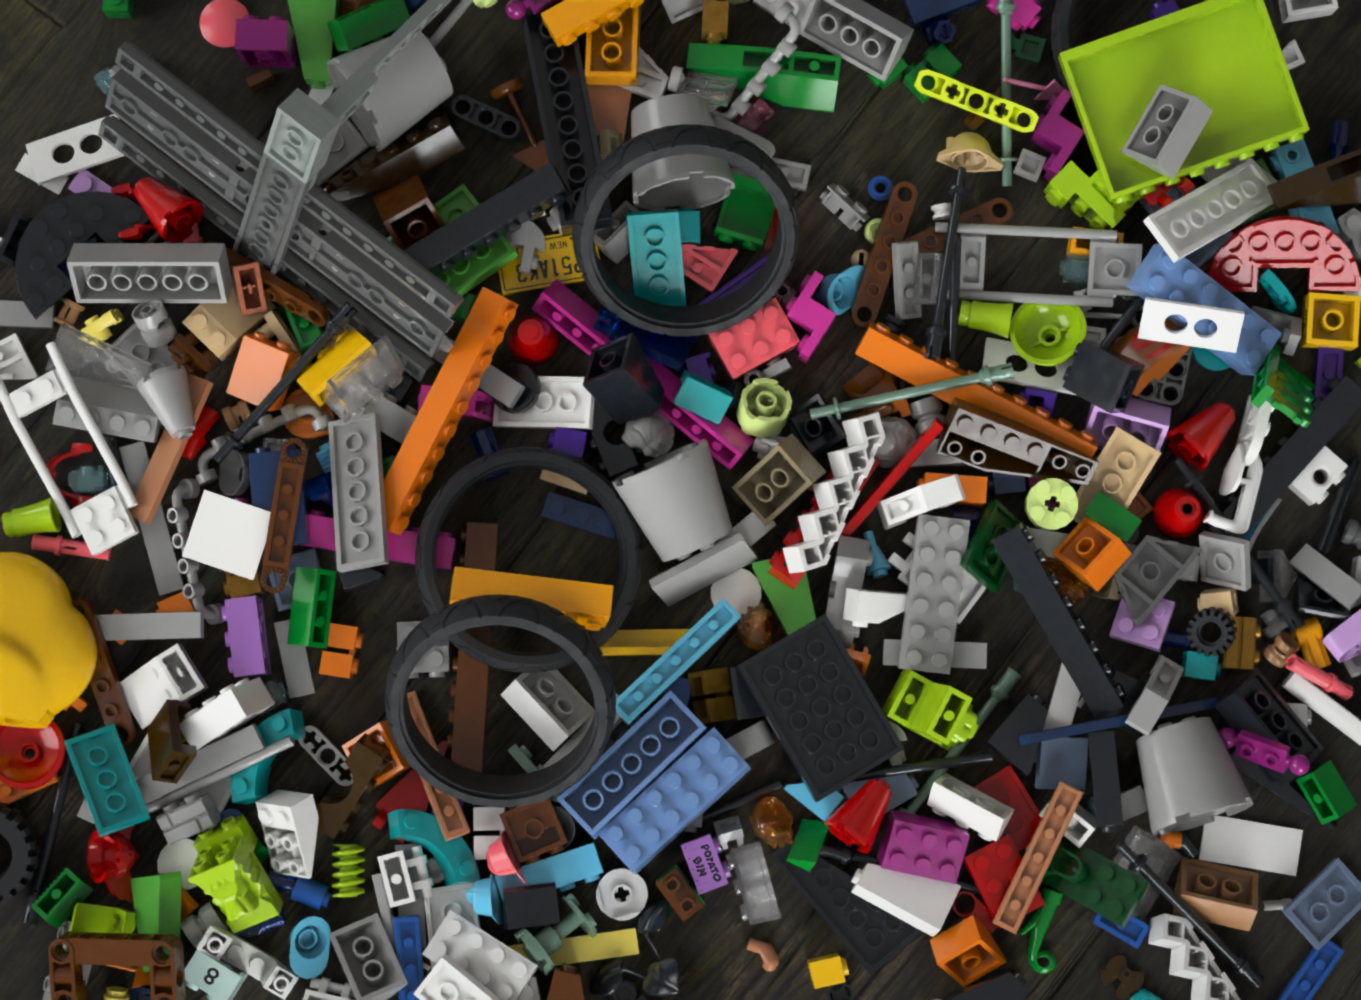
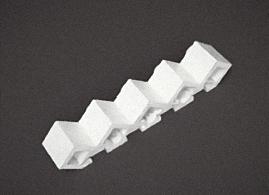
M879 412L842 421L848 447L827 453L834 478L812 484L819 510L797 516L804 542L783 548L789 574L805 572L827 565L831 556L829 553L834 542L838 541L846 524L844 522L849 510L853 509L860 494L859 488L872 468L878 447L882 446L885 439Z
M1166 913L1150 918L1151 927L1149 928L1148 944L1171 949L1169 975L1192 979L1191 1000H1241L1236 994V988L1225 972H1221L1214 962L1215 957L1204 941L1199 940L1192 930L1194 928L1193 925L1186 918Z

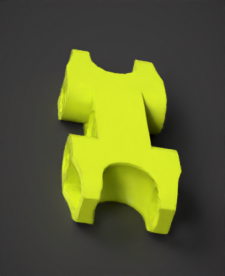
M931 70L920 71L914 84L915 88L922 94L1019 132L1034 131L1039 118L1029 108ZM927 75L932 76L935 80V86L930 90L924 89L921 85L922 77ZM953 87L956 89L955 96H949V88ZM973 94H979L983 98V105L978 109H974L969 105V98ZM998 106H1002L1004 109L1002 115H998L995 111ZM1026 113L1030 117V123L1027 127L1019 126L1017 122L1019 114Z

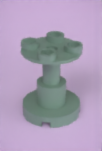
M571 893L561 897L563 904L570 914L562 919L560 923H557L552 928L547 925L534 936L525 928H522L514 935L518 944L523 940L525 946L522 950L533 963L539 966L538 969L541 972L543 971L545 975H548L555 969L554 963L549 956L563 946L561 940L578 926L590 937L596 936L597 930L594 927L597 925L589 913L583 914L578 908L580 906L578 900Z

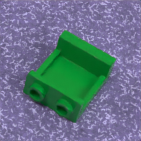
M732 173L735 189H730V195L724 199L714 235L718 236L719 241L732 244L733 241L743 243V248L757 251V248L763 249L774 213L775 203L758 180Z

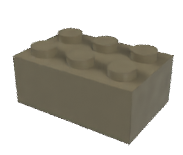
M791 433L743 476L732 489L763 524L767 526L824 475L826 471Z

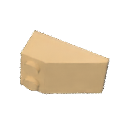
M233 286L227 303H201L182 323L223 362L242 343L244 335L251 334L265 320L263 316L271 310L274 311L277 307L265 296L266 311L242 316L237 305V297Z

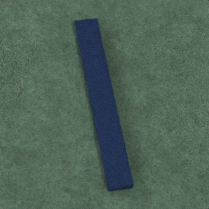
M1209 698L1168 706L1164 708L1159 719L1213 709L1217 700ZM1129 714L1022 734L1018 736L1021 746L1128 725L1125 721Z

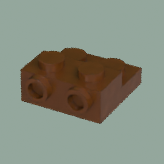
M550 798L541 802L518 806L499 814L519 863L523 861L526 862V865L534 863L541 859L540 854L547 851L551 855L564 850V844L568 843Z

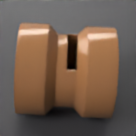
M244 400L238 401L237 405L233 407L227 406L221 409L231 432L239 428L252 413L248 402Z
M1280 632L1275 637V642L1269 644L1263 651L1266 659L1279 668H1283L1286 665L1287 658L1291 654H1296L1300 649L1298 642L1286 632Z

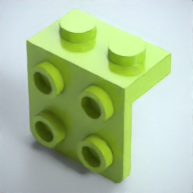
M79 902L74 907L69 932L132 933L136 927V913L120 907Z

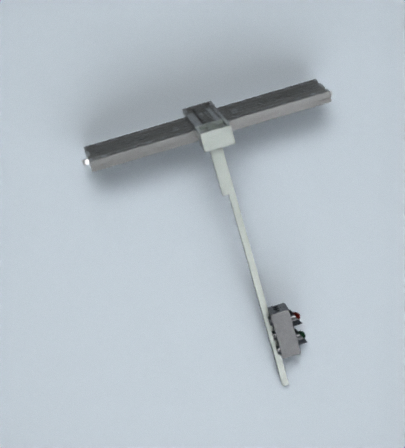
M427 0L322 105L297 88L278 106L266 145L258 141L256 137L245 131L243 127L232 121L230 117L219 111V109L214 107L209 101H206L196 91H193L188 85H185L183 81L172 75L170 71L159 65L157 61L146 55L136 45L124 42L118 48L115 60L117 65H114L109 70L112 78L105 107L146 139L136 134V132L113 115L111 117L107 115L101 121L98 135L156 180L196 199L203 207V216L235 240L233 251L250 261H258L260 267L277 277L280 274L299 290L308 294L312 300L321 302V305L324 304V308L327 307V311H330V314L333 316L346 301L350 303V306H353L358 313L346 326L350 329H356L373 347L421 382L427 376L428 371L434 366L435 362L431 358L437 351L441 349L448 353L454 347L447 339V336H445V333L452 327L454 321L450 318L464 301V298L413 259V257L402 251L392 241L381 235L379 231H376L371 225L360 219L358 215L347 209L337 199L326 193L324 189L316 185L315 181L319 171L326 165L338 128L373 94L378 81L376 75L452 0ZM151 143H153L155 146H157L159 149H161L164 153H166L168 156H170L172 159H174L177 163H179L181 166H183L185 169H187L190 173H192L194 176H196L198 179H200L203 183H205L207 186H209L211 189H213L216 193H214V192L211 191L209 188H207L206 186H204V184H201V182H199V180H196V178H194V176H191V174H189L188 172H186V170H184L183 168H181V166H179V165L176 164L174 161H172L171 159H169V157H166V155H164L163 153H161V151H159L158 149H156V147H154L153 145H151ZM224 199H226V200H227L228 202H230L233 206H235L237 209H239L241 212H243L244 215H242L241 213H239V211H237L236 209H234V207H232L231 205H229V203H226V201H224ZM302 259H304L306 262H308L310 265H312L315 269H317L319 272H321L323 275H325V276H326L328 279H330L332 282H330V281L327 280L325 277H323L322 275H320V273H317V271H315L314 269H312V267H310L309 265H307V263H305L304 261H302ZM345 292H347L349 295H351L353 298H355L358 302H360L362 305H364L366 308H368V309H369L371 312H373L375 315H373V314L370 313L368 310H366L365 308H363L362 306H360V304H358L357 302H355V300H353L352 298H350V296H347V294H345ZM388 325H390L392 328H394L397 332H399L401 335H403L405 338H407L410 342H412V343H413L414 345H416L418 348H416V347H414L413 345H411V343H408V341H406L405 339H403V337H401L400 335H398V333H396L395 331H393V329H390V327H388Z

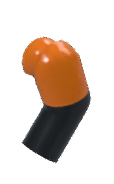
M1172 831L1170 834L1161 835L1160 837L1163 845L1169 848L1181 849L1188 859H1192L1198 854V850L1183 832Z

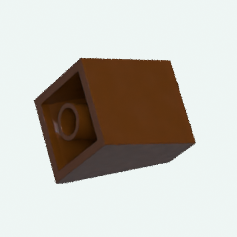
M418 174L373 196L385 227L402 251L446 225Z
M562 963L561 967L556 966L547 1000H587L582 972L577 971V966Z

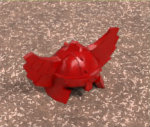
M135 825L103 837H99L96 829L91 834L87 846L86 858L89 875L95 883L105 881L112 895H116L120 900L124 899L132 903L130 870L140 857L130 842L131 833Z

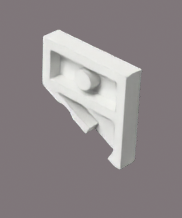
M639 47L638 86L619 87L630 90L632 93L647 99L664 96L669 77Z
M14 333L0 341V376L2 380L37 379L39 376L18 334Z

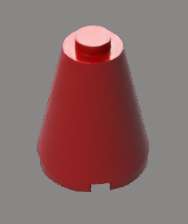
M152 177L140 179L135 185L134 196L162 239L170 243H179L194 232L191 229L195 222L199 224L203 216V207L196 199Z
M528 315L520 318L513 324L508 334V346L511 354L518 361L529 366H538L548 362L555 354L559 345V336L556 328L539 315Z
M1217 402L1172 428L1166 434V439L1170 438L1171 441L1168 444L1170 450L1177 459L1183 457L1188 465L1191 463L1197 466L1193 470H1204L1236 420L1235 410L1228 403Z
M877 778V780L870 779L826 820L825 825H830L828 830L849 846L857 844L860 846L858 851L868 853L873 845L892 795L889 790L890 785L880 778Z

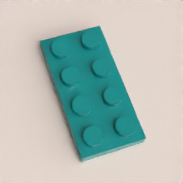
M679 209L627 213L634 295L662 305L687 306Z
M114 723L64 741L99 837L150 819Z

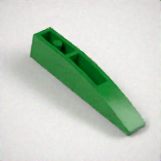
M689 43L686 69L744 91L746 85L758 73L763 63L772 55L776 48ZM795 51L789 58L784 55L778 62L782 65V68L773 78L770 75L767 76L764 80L767 87L759 97L783 107L834 113L842 56Z

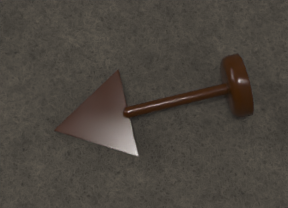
M517 77L494 88L489 93L494 100L508 96L532 145L512 156L537 171L549 163L545 141L542 140L537 143L513 94L524 85L522 77Z

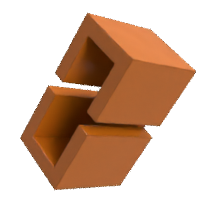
M330 623L327 647L349 650V655L322 651L319 674L352 679L353 674L358 673L359 659H355L357 648H362L364 634L360 633L359 627Z

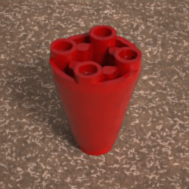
M1182 487L1171 488L1161 493L1153 507V519L1156 528L1166 536L1173 538H1186L1194 534L1200 528L1204 519V506L1200 498L1193 491ZM1183 505L1190 510L1187 514L1183 512Z

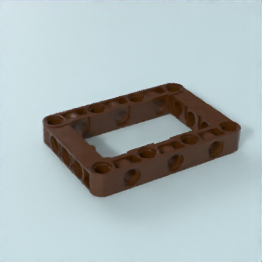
M65 932L51 942L49 946L51 1000H67L65 995H68L72 1000H86V983L83 980L82 965L149 966L151 1000H165V998L170 1000H186L183 944L176 935ZM63 944L68 946L69 952L65 951ZM162 946L168 948L170 955L164 953Z

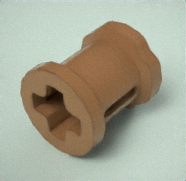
M64 298V305L58 317H54L53 321L74 331V323L79 313L83 312L85 308Z

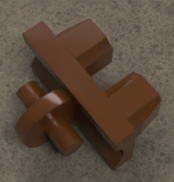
M192 332L183 336L179 333L168 347V350L173 354L171 358L177 363L178 369H181L183 365L188 375L192 373L204 379L213 366L212 364L217 358L216 355L208 349L202 353L196 350L195 347L198 345L199 340Z

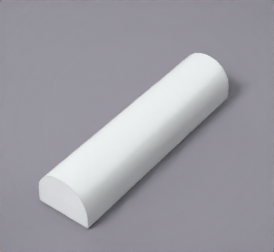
M1291 671L1284 680L1282 687L1304 704H1308L1309 708L1361 746V720L1310 681Z

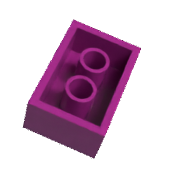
M245 15L243 19H236L235 50L245 67L296 68L297 43L295 33L288 20L281 16H270L269 20L259 19L258 16Z
M890 809L877 859L883 869L956 884L970 835L967 829L958 826L956 823Z

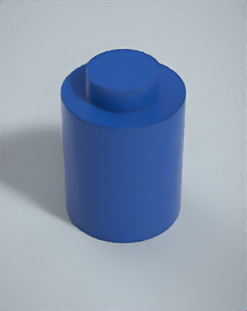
M299 877L290 899L320 911L322 906L325 908L328 906L332 893L328 892L329 886L310 878Z

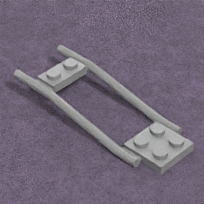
M935 222V232L947 233L948 222ZM958 224L957 233H961L960 238L962 239L959 300L1113 307V295L1138 296L1126 286L1142 262L1143 244L1116 243L1117 230ZM986 234L1090 239L1087 296L983 291ZM932 288V299L937 298L938 289Z

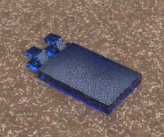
M606 307L600 310L593 326L599 332L611 335L609 340L612 341L634 333L647 357L679 372L698 338L696 336L661 335L643 330L620 319Z

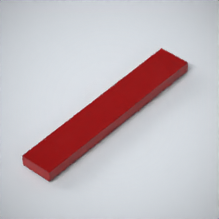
M936 417L845 521L846 524L842 530V536L850 537L938 436L943 430V422Z

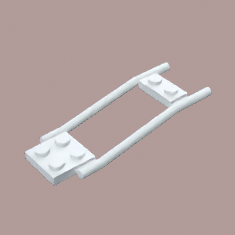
M53 341L48 343L46 348L56 369L49 371L11 393H8L0 376V401L15 432L61 513L71 537L76 538L83 535L91 555L97 556L140 533L129 511V508L138 505V502L124 473L81 397L56 342ZM67 393L118 484L71 510L20 419Z

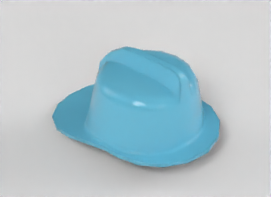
M854 265L841 273L826 276L822 281L820 291L816 293V298L821 300L836 315L843 314L853 306L864 267Z
M490 874L489 878L475 881L473 888L466 891L468 902L473 905V910L476 914L493 917L496 923L500 925L502 924L503 901L493 874Z
M310 916L302 919L295 925L289 936L290 966L293 972L301 978L311 979L319 976L328 963L331 940L329 933H331V929L328 923L321 917Z

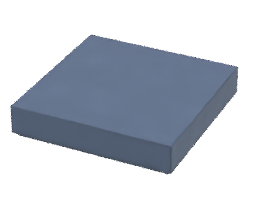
M316 548L292 554L287 586L283 591L274 593L279 612L291 609L296 567L321 569ZM278 573L269 574L272 588L279 586L281 583L280 575Z
M1062 737L1039 742L1036 757L1035 788L1056 789L1059 781H1062L1078 790H1085L1088 738Z

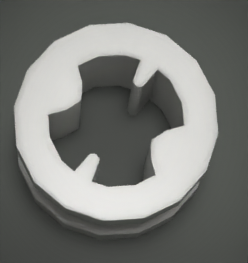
M951 203L931 206V211H934L932 220L949 219Z

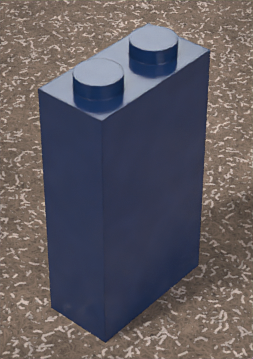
M290 445L287 450L288 456L293 459L299 457L302 452L301 449H297L296 445ZM265 447L256 448L255 453H248L252 506L271 512L281 451H271V448ZM305 475L294 545L310 544Z

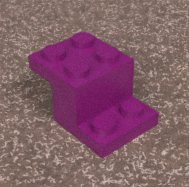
M1065 88L1060 95L1055 92L1044 109L1048 114L1046 116L1041 114L1034 131H1031L1034 135L1030 141L1051 154L1042 168L1046 171L1043 179L1047 182H1050L1058 174L1084 134L1082 129L1060 116L1061 111L1071 97L1070 91Z

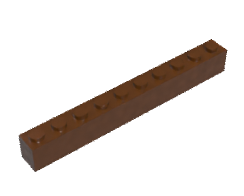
M467 522V528H462L461 543H466L465 554H460V567L497 571L499 524ZM493 625L469 629L481 639L492 644ZM459 649L458 656L453 657V672H457V679L451 685V697L455 698V708H450L449 723L453 724V734H448L447 749H452L450 761L466 769L483 773L490 666L475 660Z

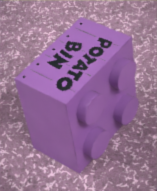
M710 833L681 843V848L699 895L728 884L727 878L731 877L726 861L720 862L717 853L722 852L717 837L711 838Z

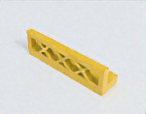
M690 629L617 630L600 649L603 652V656L663 655Z

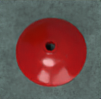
M51 721L46 728L0 725V781L12 788L27 790L40 787L55 777L63 765L66 747L64 735L54 721ZM35 750V756L28 758V753Z

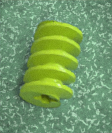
M332 844V846L339 848L338 851L332 853V856L339 858V861L332 863L333 867L339 869L338 872L332 874V877L339 879V882L332 884L333 888L339 890L332 897H357V895L365 892V889L357 886L365 882L364 878L358 876V874L365 872V868L358 866L359 863L365 861L364 857L358 855V853L365 851V847L358 844Z

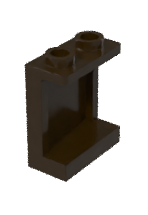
M167 699L147 728L152 780L177 784L197 755L196 746L181 744L179 724L184 720V715L191 710V703Z

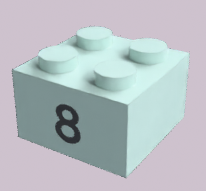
M198 949L184 969L185 985L195 991H198V989L203 990L207 993L206 998L209 1000H233L248 976L247 973L223 959H220L218 962Z

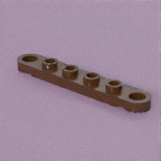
M903 181L893 186L886 203L850 311L851 321L858 327H868L877 318L893 270L891 243L903 241L917 199V190L910 182ZM902 187L910 192V197L906 202L898 198V190ZM861 307L868 309L870 312L869 319L866 322L860 321L857 317V312Z
M995 198L960 214L959 223L1001 225L1010 219L1012 205L1004 198ZM996 204L1003 205L1006 209V215L1001 218L994 216L992 212L993 206ZM935 226L904 239L902 242L918 241L920 262L944 251L947 233L935 232ZM957 233L956 238H960L961 233Z
M209 240L206 243H217V241ZM228 247L226 248L232 277L233 265L252 261ZM259 266L264 295L269 300L281 304L289 312L296 313L319 327L326 324L325 321L329 317L331 318L330 311H327V307L324 308V304L321 305V302L310 299L308 294Z
M298 438L286 440L281 447L260 577L262 587L270 593L283 591L288 582L308 457L307 445ZM298 444L302 448L301 455L294 459L290 458L287 453L289 446ZM271 573H278L281 577V583L279 586L272 588L267 584V577Z
M78 598L72 601V605L74 607L80 605L84 608L85 618L93 630L98 650L97 664L90 684L105 726L114 723L116 730L119 727L127 730V740L119 737L123 747H126L136 739V727H134L132 715L99 621L94 614L93 605L87 599Z

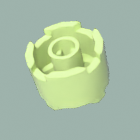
M759 378L753 380L750 385L743 389L737 407L736 416L738 423L741 425V430L746 435L762 438L779 435L786 425L791 410L792 399L788 390L785 391L783 387L778 385V381L774 379Z
M1047 478L1039 481L1029 490L1025 498V512L1029 520L1036 527L1043 530L1055 531L1067 526L1074 519L1078 510V498L1075 490L1067 482L1058 478ZM1054 498L1055 503H1058V507L1049 511L1047 510L1048 506H1045V501Z

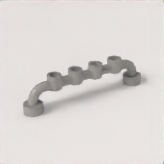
M788 1L777 11L774 18L781 24L787 21L790 25L789 33L778 44L772 55L763 63L761 69L749 81L744 91L736 98L727 112L720 113L717 111L719 105L712 99L707 102L712 118L721 117L727 121H732L738 114L744 116L752 106L748 101L753 94L759 97L766 89L767 85L764 83V80L767 76L770 75L773 78L782 68V65L778 62L784 55L789 58L798 46L794 42L800 33V23L793 13L795 7Z
M294 403L282 407L280 409L282 414L275 418H272L271 414L262 416L258 421L259 425L252 428L241 442L246 444L254 440V438L270 433L278 427L296 421L306 414H310L315 418L311 422L315 432L328 429V422L333 420L330 414L324 415L321 409L315 405L305 404L296 407ZM225 435L211 441L213 447L208 448L201 454L198 460L199 474L195 476L199 486L207 485L218 479L215 469L208 468V462L226 443Z
M194 478L182 479L179 482L178 486L173 490L171 497L173 508L167 511L168 521L176 523L178 533H175L172 537V544L177 549L181 548L182 554L190 533L188 532L186 522L189 518V512L183 507L182 498L194 499L199 495L200 486ZM183 557L178 561L177 568L181 574H187L189 584H185L183 587L184 597L192 599L195 611L204 612V619L209 624L223 623L221 606L223 605L216 603L205 607L202 597L205 593V588L199 582L197 575L199 562Z

